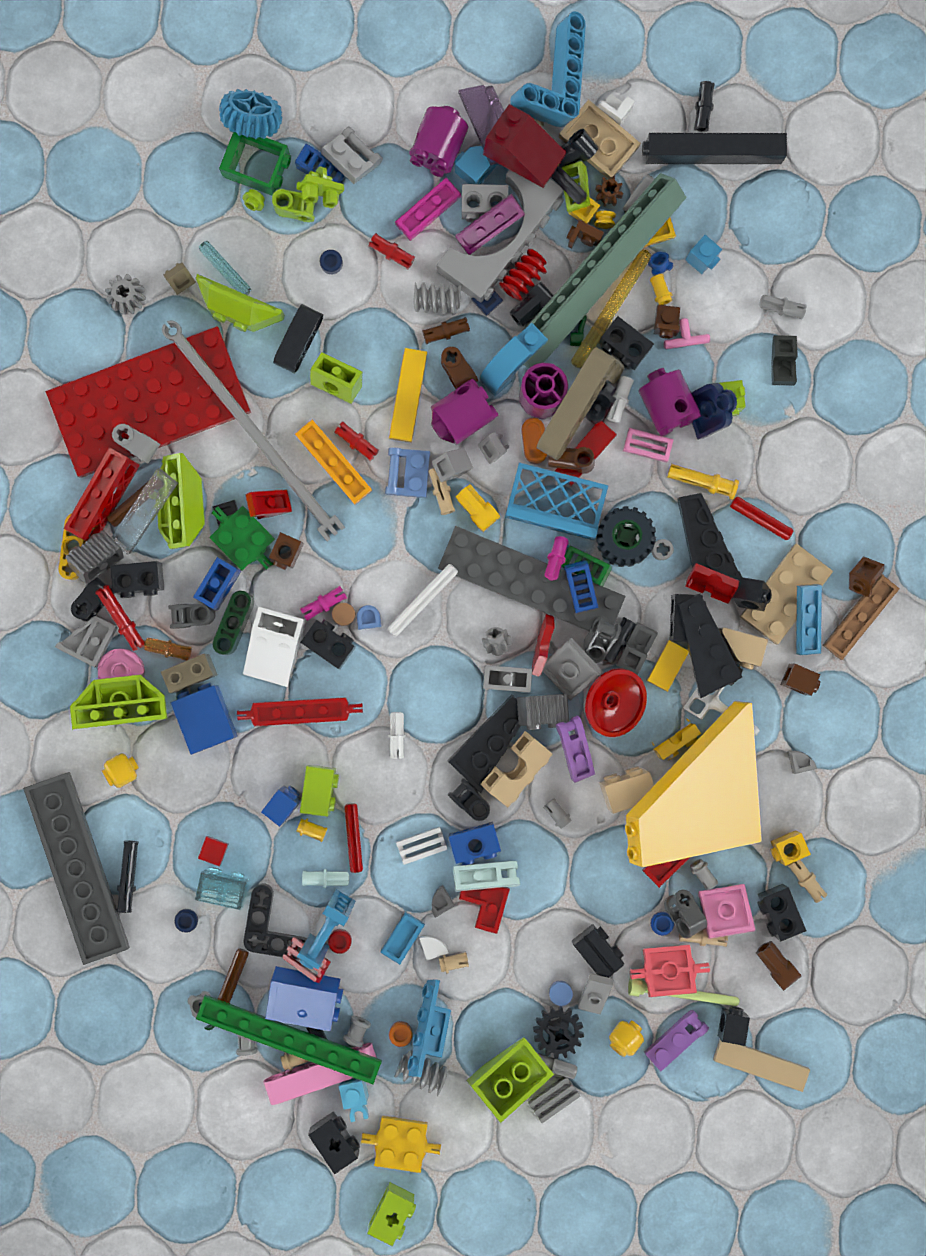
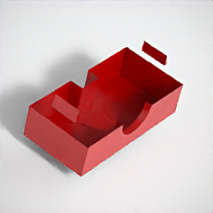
M696 563L686 580L685 587L702 594L704 591L710 592V597L728 604L738 589L739 580Z

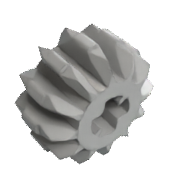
M126 274L124 279L117 275V282L115 283L109 280L112 288L105 289V292L109 295L106 301L112 304L111 308L114 311L120 310V313L125 315L127 310L134 314V307L136 306L142 309L139 301L146 300V297L142 294L145 288L143 285H139L140 281L137 278L132 279L129 274ZM128 291L129 293H126L128 296L123 298L122 296H125L123 293Z

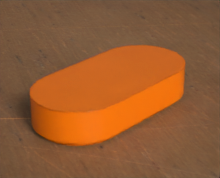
M538 418L527 419L521 429L524 455L531 464H540L547 457V454L537 449L538 441L545 431L543 422Z

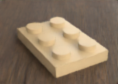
M589 99L580 109L579 115L559 133V138L567 143L576 131L585 129L598 146L595 155L587 160V162L608 179H612L641 144Z

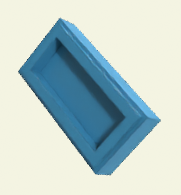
M405 911L380 953L400 965L425 926V923Z

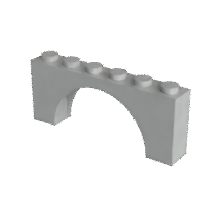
M509 170L506 174L505 183L515 192L525 212L521 229L515 239L504 249L485 256L467 255L450 247L437 263V272L457 288L461 285V291L469 297L475 298L480 303L484 299L488 301L495 291L493 287L498 281L503 282V277L508 275L509 271L507 269L512 263L515 265L523 255L522 249L526 245L529 247L537 236L535 232L539 227L543 229L550 220L549 214L552 210L557 211L562 205L564 190L553 180L549 179L545 187L542 188Z

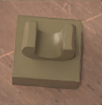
M183 262L176 263L174 268L166 270L165 274H163L177 295L196 283Z

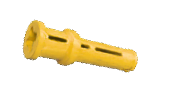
M672 463L667 478L708 489L710 494L718 493L729 496L731 500L734 499L739 485V480L737 479L732 481L720 477V474L712 476Z

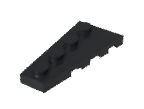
M702 493L677 498L692 569L697 563L738 580V577H742L723 541L724 538L714 522V518Z
M697 594L679 603L678 607L684 633L686 634L687 647L693 665L699 698H703L742 678V675L701 594Z
M512 694L447 760L480 793L484 789L481 783L498 764L500 758L508 749L510 741L515 737L521 726L518 724V702Z

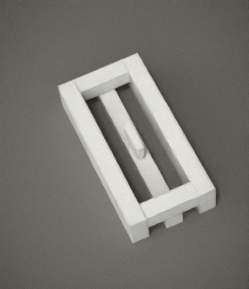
M440 827L396 842L404 865L448 850ZM438 834V838L407 849L403 848V845ZM440 842L442 845L424 851L422 853L406 857V854L434 845L436 843Z

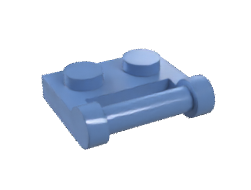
M389 448L388 486L385 488V494L426 498L430 451ZM399 457L406 458L404 488L397 487Z

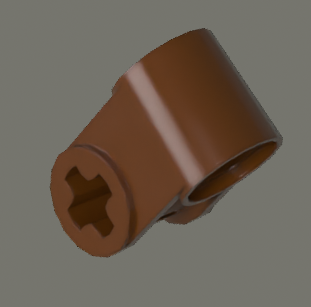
M447 347L443 350L441 365L455 389L471 379H474L476 383L479 381L458 348ZM447 355L451 357L456 356L455 363L451 361L446 362Z

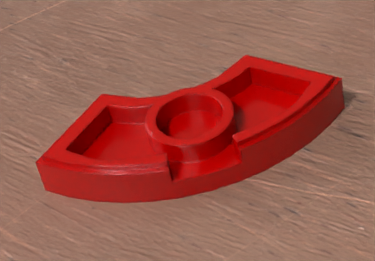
M546 614L532 661V675L538 677L541 675L547 661L549 645L555 629L554 616Z

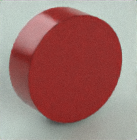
M344 929L333 931L328 939L329 948L337 954L347 952L352 944L350 933Z

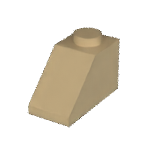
M724 627L718 628L734 661L740 662L739 667L753 670L754 666L761 667L768 639Z

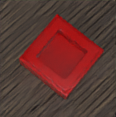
M206 836L198 859L220 867L229 843Z

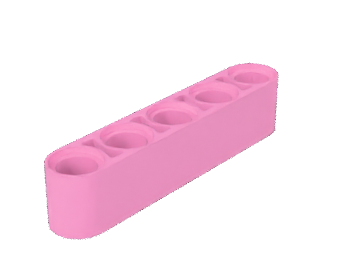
M365 1043L362 1047L351 1048L377 1058L372 1043ZM309 1062L293 1068L292 1071L286 1070L272 1075L263 1082L271 1105H276L352 1079L353 1077Z

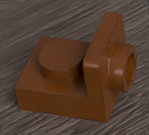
M579 220L576 227L572 225L566 239H569L568 247L572 249L577 238H580L581 242L587 246H597L601 242L604 232Z
M657 305L654 334H658L659 337L665 339L677 336L680 331L679 317L681 307Z
M863 556L849 573V589L855 593L870 597L872 585L884 572L885 564Z

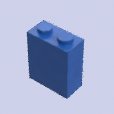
M204 684L197 687L198 692L191 695L189 691L176 695L177 700L170 702L190 755L238 737L219 685Z

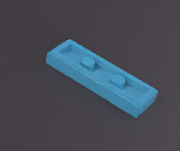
M822 585L797 586L796 654H821Z

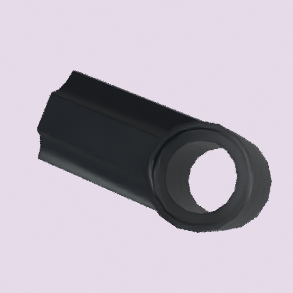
M585 129L576 131L569 138L568 142L561 146L566 151V155L559 166L562 168L579 160L587 161L595 155L598 146Z
M539 282L528 292L527 297L510 311V315L516 324L523 328L538 315L554 295L542 282Z

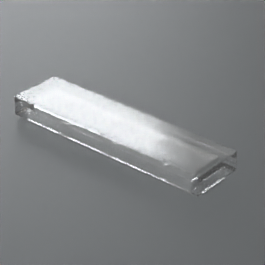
M161 468L156 469L111 537L127 555L133 551L178 484Z

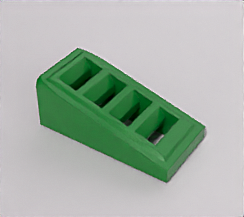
M570 545L564 556L566 558L565 563L561 567L564 568L565 565H568L574 554H577L578 557L574 563L582 561L583 558L586 559L589 566L591 562L595 563L590 572L592 582L599 586H604L612 566ZM601 566L603 567V570L597 579L595 578V575L599 567ZM584 570L576 571V572H572V573H574V574L577 575V574L584 573Z

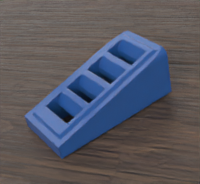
M306 143L295 160L296 168L307 175L310 171L316 172L313 167L319 161L318 167H329L327 169L328 176H331L333 171H336L337 173L332 181L341 183L345 176L321 152ZM311 156L312 158L310 159L309 163H308V164H305V163L307 162V160L309 159V157Z
M584 560L565 565L564 569L575 612L579 613L599 608L588 562ZM584 570V573L573 576L571 574L572 572ZM586 579L587 581L585 583L574 585V581ZM589 588L588 592L576 594L578 590ZM591 597L592 601L578 604V600Z

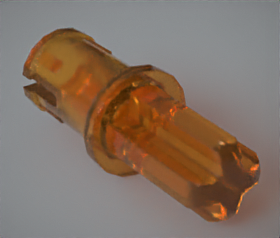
M147 638L144 643V650L165 655V658L175 657L187 661L190 659L192 647L172 643V640L166 642Z

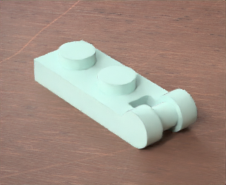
M517 861L454 866L455 892L519 886L520 879L516 874L518 869ZM501 871H507L508 878H502Z

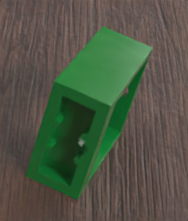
M233 132L219 170L226 179L273 196L275 191L279 190L282 186V174L284 169H288L291 163V155L288 146L269 138L257 137L255 139L253 137L247 138L244 135L238 136L236 132ZM245 144L279 156L269 184L235 171Z

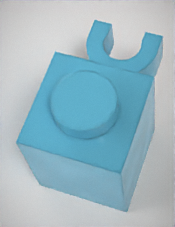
M356 1078L340 1082L339 1090L343 1109L351 1108L350 1121H356L355 1112L361 1111L363 1118L368 1119L369 1113L365 1105H367L369 1094L366 1082Z

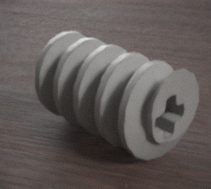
M415 282L413 304L416 312H419L421 306H423L425 313L429 311L430 306H432L434 313H437L439 307H441L443 314H446L448 308H450L452 315H455L457 309H460L461 285L454 292L453 285H450L448 290L445 291L443 284H440L439 289L436 290L434 283H431L429 290H427L425 282H422L420 289L417 288Z
M412 1050L402 1056L394 1077H397L402 1072L404 1082L410 1077L408 1076L409 1070L407 1066L408 1060L413 1053ZM426 1058L422 1076L412 1077L411 1085L414 1086L419 1080L421 1090L426 1085H429L428 1093L431 1094L436 1088L438 1096L447 1077V1067L443 1066L439 1070V1063L437 1062L430 1067V1059Z

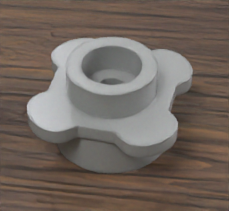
M203 991L197 996L191 995L188 998L192 1016L195 1018L200 1008L199 1003H202L203 997L205 995L210 996V993L207 991Z

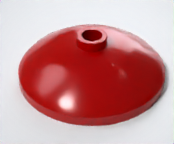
M618 668L603 673L595 680L586 697L585 713L588 723L597 733L606 737H618L628 733L639 723L647 703L646 688L641 678L632 671Z

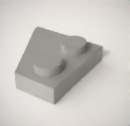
M94 616L84 626L72 632L65 640L57 643L55 648L93 667H98V663L118 626L99 616Z

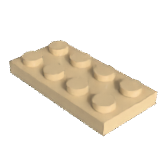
M797 543L794 544L765 582L772 593L771 601L766 605L765 611L745 609L740 618L773 643L779 644L797 620V586L812 584L823 586L833 571Z

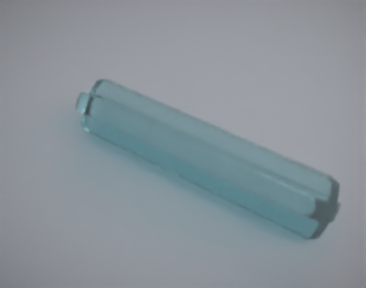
M206 240L200 244L199 250L232 287L243 294H250L252 291L250 286L210 242Z

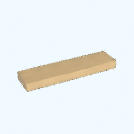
M720 1039L713 1057L715 1062L801 1092L804 1090L810 1069L806 1066L748 1046L725 1043Z

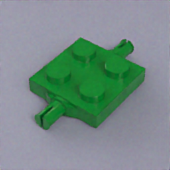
M219 506L215 508L221 516L214 510L211 514L221 523L209 538L241 571L256 560L267 570L269 566L263 560L270 566L273 563L264 553L275 538L254 517H250L249 511L244 506H241L234 514L229 516Z

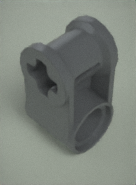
M205 604L168 605L172 617L170 629L208 625L215 619V610ZM205 608L207 617L201 621L198 617V612Z
M602 617L596 618L590 632L584 639L585 653L595 663H600L605 659L621 632L620 625H612L605 622Z
M682 889L675 893V895L668 896L665 899L664 907L674 922L678 933L683 938L688 939L707 927L706 917L689 891Z

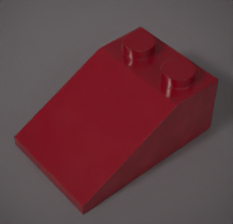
M509 104L487 135L483 155L544 188L565 157L566 151L529 114Z

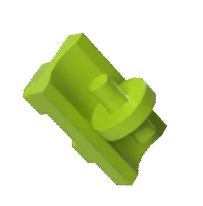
M320 166L316 169V172L310 171L309 174L305 175L302 182H297V190L302 191L304 202L315 203L318 200V196H322L323 206L332 209L338 205L339 195L344 192V184L332 181V177L327 175L326 168Z

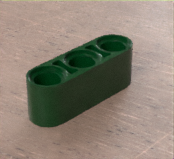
M240 590L232 594L212 644L213 649L218 654L230 655L237 649L254 607V598L250 593ZM245 595L248 603L245 607L240 608L237 605V599ZM232 617H237L239 625L236 629L232 630L228 624L229 620ZM224 638L230 641V647L226 651L220 648V642Z

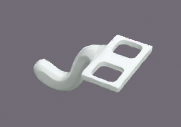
M724 687L715 691L713 695H707L703 698H699L696 689L683 709L701 720L709 710H716L723 714L728 708L719 699V695ZM696 699L706 704L700 714L690 710V706ZM754 725V736H757L760 730Z

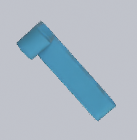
M573 11L557 25L552 91L532 83H526L510 99L512 106L529 114L536 120L556 127H564L576 118L580 111L586 22L581 13Z

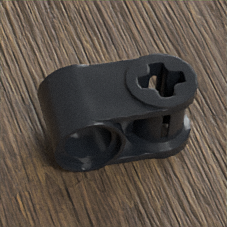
M98 577L88 583L72 603V615L83 621H89L96 616L104 607V604L95 592L100 588L103 589V586L107 584ZM82 606L86 607L88 611L86 614L82 613L83 611L80 609Z
M463 778L461 780L462 783L453 793L449 792L447 795L474 820L483 821L490 814V805ZM464 790H467L461 797H459ZM478 803L485 805L486 813L483 816H477L473 812L474 805Z

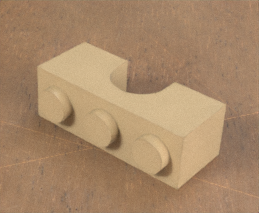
M526 731L510 748L518 756L516 768L510 772H502L495 766L481 783L492 796L507 808L518 799L522 790L533 781L537 772L548 763L549 758L552 756L548 749Z

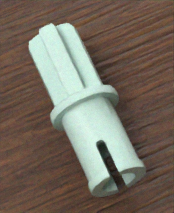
M324 869V872L303 871L302 874L303 886L313 885L326 888L327 886H347L349 884L348 872H327V869Z

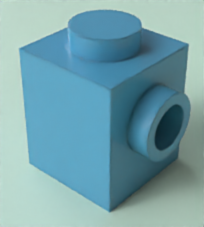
M704 235L691 249L685 260L700 274H703L708 268L712 270L721 260L718 256L722 248L707 235Z

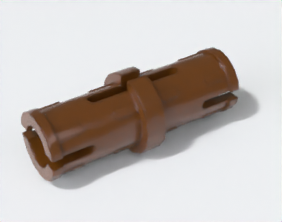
M464 317L446 323V321L441 322V325L422 330L427 345L444 338L449 340L451 336L469 332L470 328L467 318Z

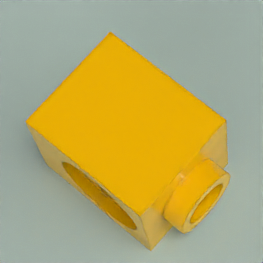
M796 830L770 841L773 846L770 851L776 862L779 861L785 866L811 855L802 833ZM788 843H792V852L790 854L785 855V845Z

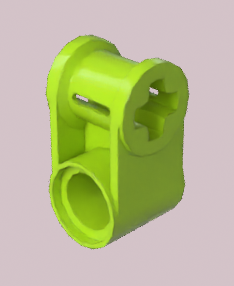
M285 189L275 191L272 196V203L277 215L303 222H314L315 216L313 211L315 203L304 202L302 192ZM287 200L289 203L287 206L281 207L278 205V202Z

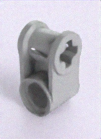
M126 424L117 425L112 432V437L117 444L129 450L131 454L147 464L160 446L152 438L143 433L141 434ZM123 432L129 435L128 439L121 437Z

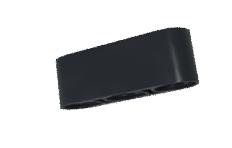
M301 304L275 354L273 363L295 374L322 323L324 314Z

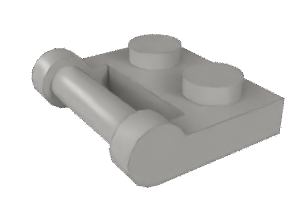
M348 126L339 136L322 147L321 154L355 184L374 170L382 162L383 158L378 153H374L354 134L355 131ZM349 141L369 161L365 162L346 143Z

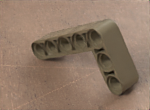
M597 347L592 350L538 441L537 449L555 460H558L563 455L605 382L609 381L615 384L624 370V365L620 361Z

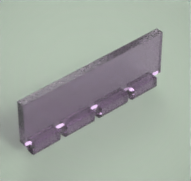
M484 85L460 89L458 94L484 150L486 137L504 112L503 106L499 102L498 95L492 85L486 86V88ZM487 158L490 165L498 164L497 162Z

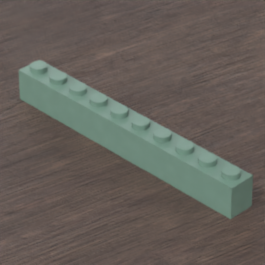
M660 173L531 321L548 339V342L523 364L530 369L532 366L546 361L624 269L634 260L643 247L648 244L669 217L679 208L687 197L675 178Z

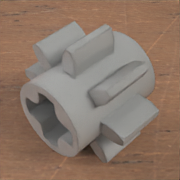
M499 627L489 629L486 632L487 638H482L487 654L492 653L495 656L505 654L508 651L507 645L512 644L507 630H502Z

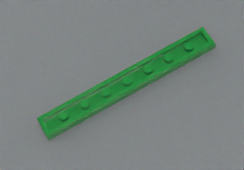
M208 995L203 997L196 1020L374 1085L382 1062L381 1059L281 1022L265 1019L266 1017Z

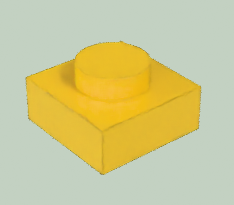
M590 198V206L569 212L568 214L578 221L580 220L588 224L601 205Z

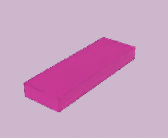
M446 177L396 220L395 225L411 241L461 198V193Z

